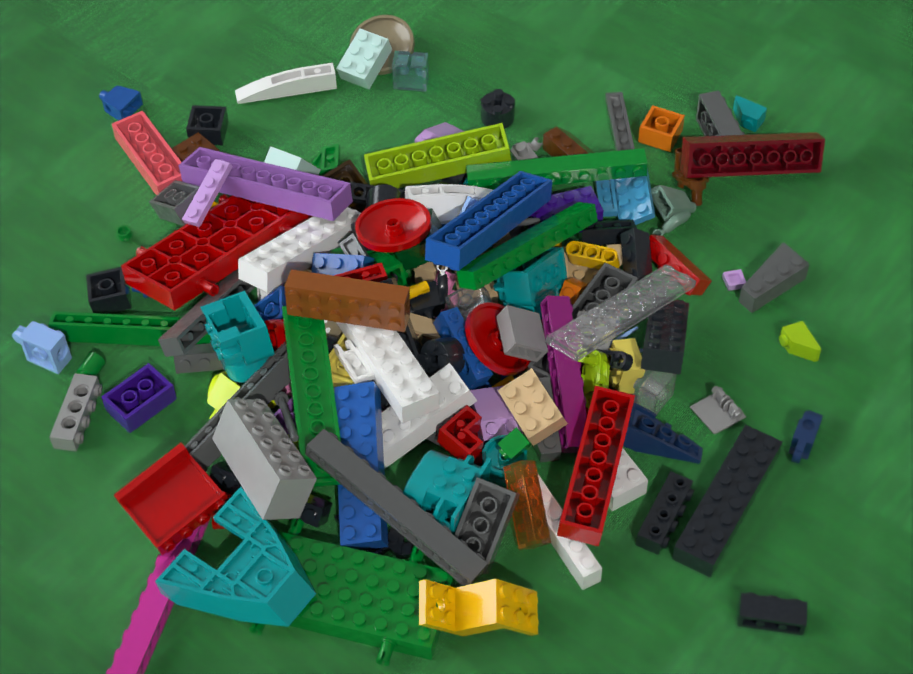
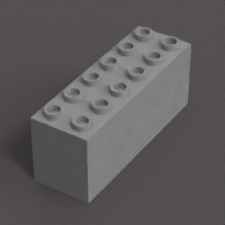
M228 399L212 437L214 443L262 520L300 518L317 480L316 476L264 400Z

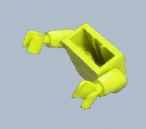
M226 371L215 375L211 380L207 403L214 407L215 410L209 419L242 387L231 380ZM274 400L268 404L270 409L276 407Z

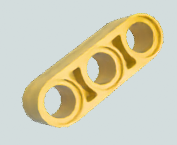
M571 241L566 245L568 259L572 264L600 270L604 263L616 268L620 267L619 257L615 249L579 241Z

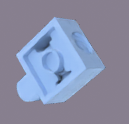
M32 321L27 328L20 325L17 331H14L12 334L13 339L22 345L27 361L56 374H59L72 359L65 335L59 330L55 331L48 328L43 323L39 324Z

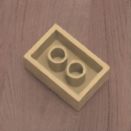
M532 368L498 390L533 446L568 424Z

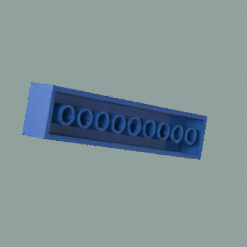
M519 171L426 238L425 260L433 262L435 265L449 267L451 270H461L551 200L552 180Z

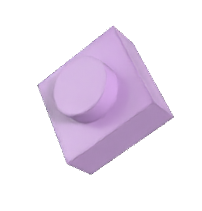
M741 269L723 272L722 278L728 291L741 289L746 283Z

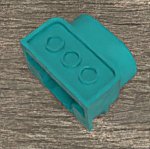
M552 247L499 277L493 287L494 291L499 292V297L503 300V306L509 305L539 313L542 320L540 303L547 295L559 296V289L562 288L564 280H567L564 248Z
M245 291L200 307L207 321L204 325L208 335H210L212 349L215 351L218 360H221L222 366L231 380L245 383L264 365L269 357L275 355L266 324Z
M430 450L423 456L410 476L403 494L409 499L415 500L422 510L431 513L439 524L448 527L452 534L455 535L476 478H482L490 482L492 459L488 457L481 467L474 464V456L468 455L463 460Z

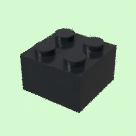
M192 105L186 127L188 138L199 132L213 145L223 146L229 123L226 107Z
M121 267L86 275L88 303L93 313L109 314L132 308L130 287L125 283Z

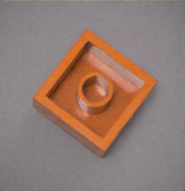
M652 105L640 126L638 142L671 152L683 131L685 115Z

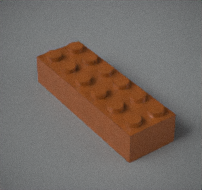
M298 270L290 271L285 284L287 315L405 332L410 317V287Z

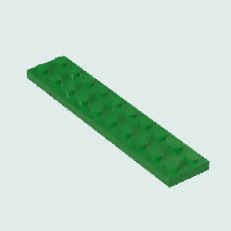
M282 306L295 423L299 436V453L317 478L313 487L341 485L305 455L307 444L323 429L335 434L341 442L325 322L320 319L287 315V306Z

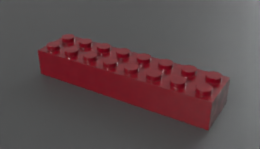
M817 132L683 137L680 172L687 178L819 173L822 169L825 138Z

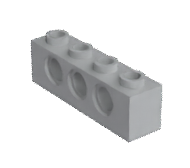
M74 374L49 437L54 449L77 452L79 444L83 443L84 431L89 427L90 416L95 411L97 397L102 393V385H100L97 376Z

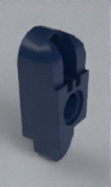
M808 410L804 413L802 419H799L788 454L793 455L791 462L800 464L801 459L808 460L823 419L822 414Z

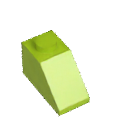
M803 321L782 327L779 342L789 354L813 362L819 360L821 347Z

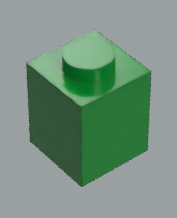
M516 427L498 443L501 447L498 451L506 460L510 458L514 461L532 444Z

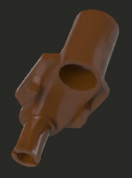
M677 148L675 150V165L672 177L678 181L677 186L679 188H683L684 185L692 190L691 202H695L696 206H701L702 193L706 189L709 178L685 177L680 172L682 148Z

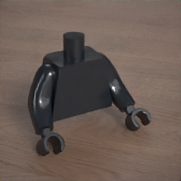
M436 265V269L439 271L437 282L436 280L428 282L430 292L410 299V313L433 320L438 317L441 310L445 308L448 299L447 274H445L448 267L445 266L441 270L438 267L439 265ZM392 274V277L396 278V281H398L397 275Z

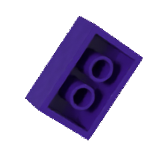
M149 363L101 397L105 410L129 433L177 399L173 384Z

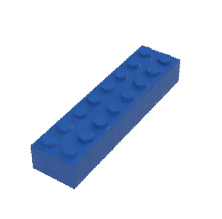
M374 381L334 387L341 443L349 446L354 451V454L360 459H365L371 468L385 476L380 389ZM338 485L340 546L357 550L388 547L387 522L344 486Z

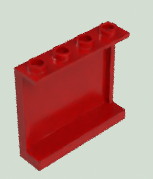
M179 443L114 494L118 503L162 556L165 553L171 552L180 541L190 537L193 531L200 525H205L210 520V517L217 513L229 500L226 493L222 492L189 454L182 443Z

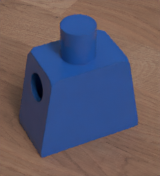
M115 86L109 92L102 90L99 95L105 112L118 121L131 116L143 105L139 91L122 86Z

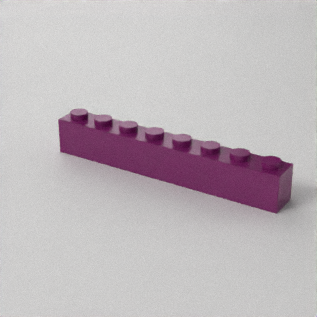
M547 295L540 303L548 348L547 356L553 400L568 423L558 430L562 453H578L587 414L586 397L583 393L584 380L580 373L581 362L576 360V357H578L576 356L578 341L575 338L576 326L572 318L573 306L570 303L569 296Z

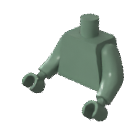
M664 185L653 187L651 189L653 202L666 223L662 226L663 229H655L652 235L663 236L666 232L668 234L676 227L688 221L691 213L696 210V203L690 202L686 193L682 190Z

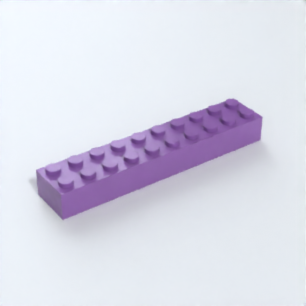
M199 147L179 164L182 182L200 187L215 159L229 162L233 167L222 185L220 193L334 221L353 202L351 186L348 182Z

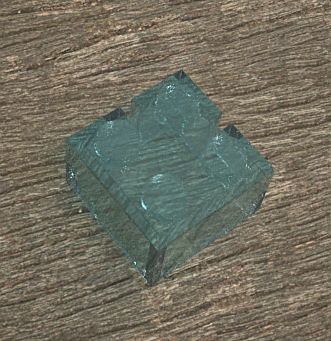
M395 51L392 62L393 89L427 91L429 81L428 53L413 52V54H410L409 51Z

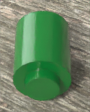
M90 352L76 373L97 376L106 362L100 355Z

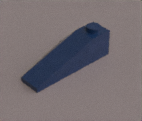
M633 403L623 444L624 447L636 452L700 464L703 453L702 447L684 434L678 435L671 429L672 425L669 423L663 424L655 418L657 415L651 410Z

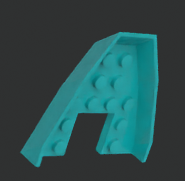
M240 487L213 517L216 523L243 539L225 562L216 570L184 549L155 582L160 593L177 605L243 622L289 627L316 595V592L295 553L271 521L262 520L246 492Z

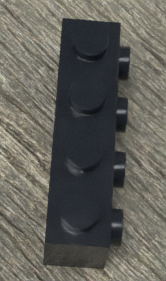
M670 471L637 534L636 546L656 555H659L662 549L666 550L671 539L669 537L670 533H675L677 529L678 517H683L687 508L685 505L687 500L691 501L695 492L692 489L693 480Z

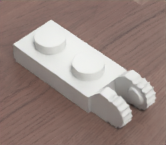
M350 340L345 341L347 349L345 352L339 344L333 345L337 357L354 384L365 383L375 379L374 372L358 348Z

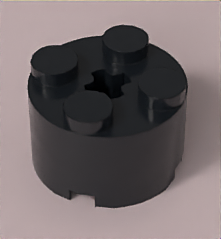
M495 89L481 98V120L485 126L502 123L505 129L513 124L515 118V99L510 94L503 92L502 89Z
M442 337L425 342L417 360L429 377L449 363L459 374L465 366V360H463L462 355L465 352L462 344L456 338Z

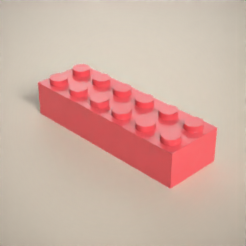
M143 111L111 124L116 141L156 195L173 181L182 182L179 164L182 162Z

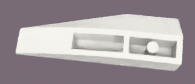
M333 63L301 67L259 79L235 90L237 103L241 104L337 89Z
M457 184L406 186L405 199L415 200L423 204L427 209L432 208L441 224H447L460 214L468 196L481 200L493 190Z

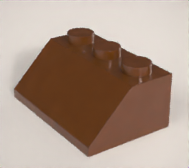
M557 126L543 134V150L551 157L594 153L569 131Z

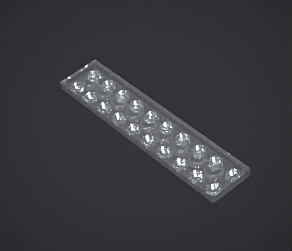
M665 264L546 336L545 343L573 360L578 361L694 288L696 280Z

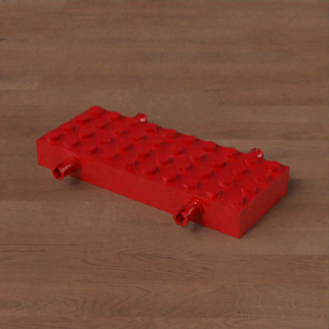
M223 194L219 198V204L208 211L200 227L186 224L148 249L144 246L138 247L136 250L137 256L121 265L125 283L175 311L202 292H206L210 296L217 295L219 286L216 283L238 269L239 258L310 219L311 215L240 197H228Z

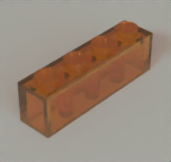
M520 460L504 466L507 489L520 494L512 514L518 548L534 549L550 544V532L536 462L534 460Z

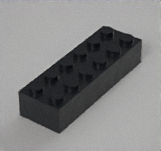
M662 297L651 298L640 369L681 375L689 303L683 300H666Z

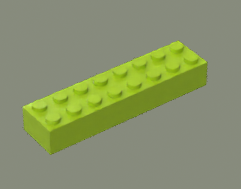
M502 123L364 154L370 185L385 184L397 189L467 173L466 165L511 161L510 148Z

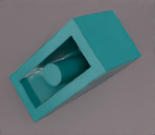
M736 95L733 111L741 127L756 132L765 121L767 108Z

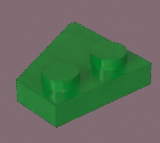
M339 144L321 147L318 155L313 159L312 164L321 169L319 176H323L340 165L341 148Z

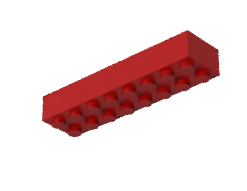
M595 385L557 536L599 547L635 395Z

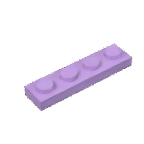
M217 159L214 160L182 218L184 223L197 227L201 226L233 167L231 163Z

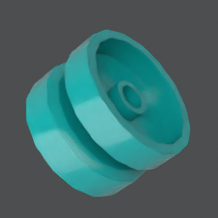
M499 435L491 438L485 444L482 450V466L488 457L491 458L490 482L504 488H510L518 485L519 481L525 477L527 471V450L514 461L510 458L506 460L498 451L501 448L498 443L507 435Z

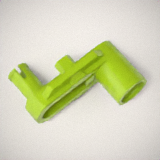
M581 349L576 353V356L581 358L576 357V360L585 363L581 377L584 380L583 393L586 397V408L589 409L595 385L604 388L609 387L610 364L607 362L605 353L597 350L587 352Z

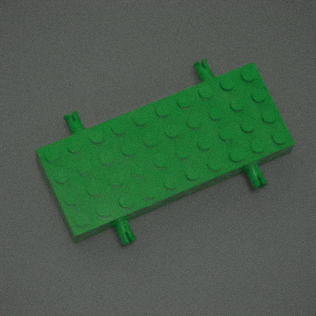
M296 518L291 520L287 533L279 532L297 556L316 592V595L290 624L291 627L378 647L380 650L375 661L381 666L383 661L384 666H389L393 651L432 660L441 631L419 625V581L427 579L454 587L455 579L443 569L421 564L424 553L421 550L417 551L418 548L416 546L412 548L409 561L301 537L300 533L304 527V522L298 519L296 523ZM252 623L249 632L255 635L256 631H258L257 635L261 636L265 624Z

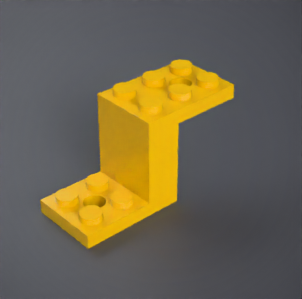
M427 579L419 581V625L459 636H468L503 628L530 636L538 635L537 591L499 579L456 588Z

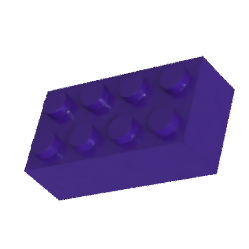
M587 186L551 195V200L528 218H539L541 223L575 203L582 202L595 204L597 220L603 221L604 210L592 187ZM527 225L528 229H530V228H532V227L535 226V225Z

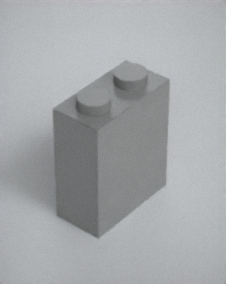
M506 305L496 316L505 355L538 362L548 352L539 313Z

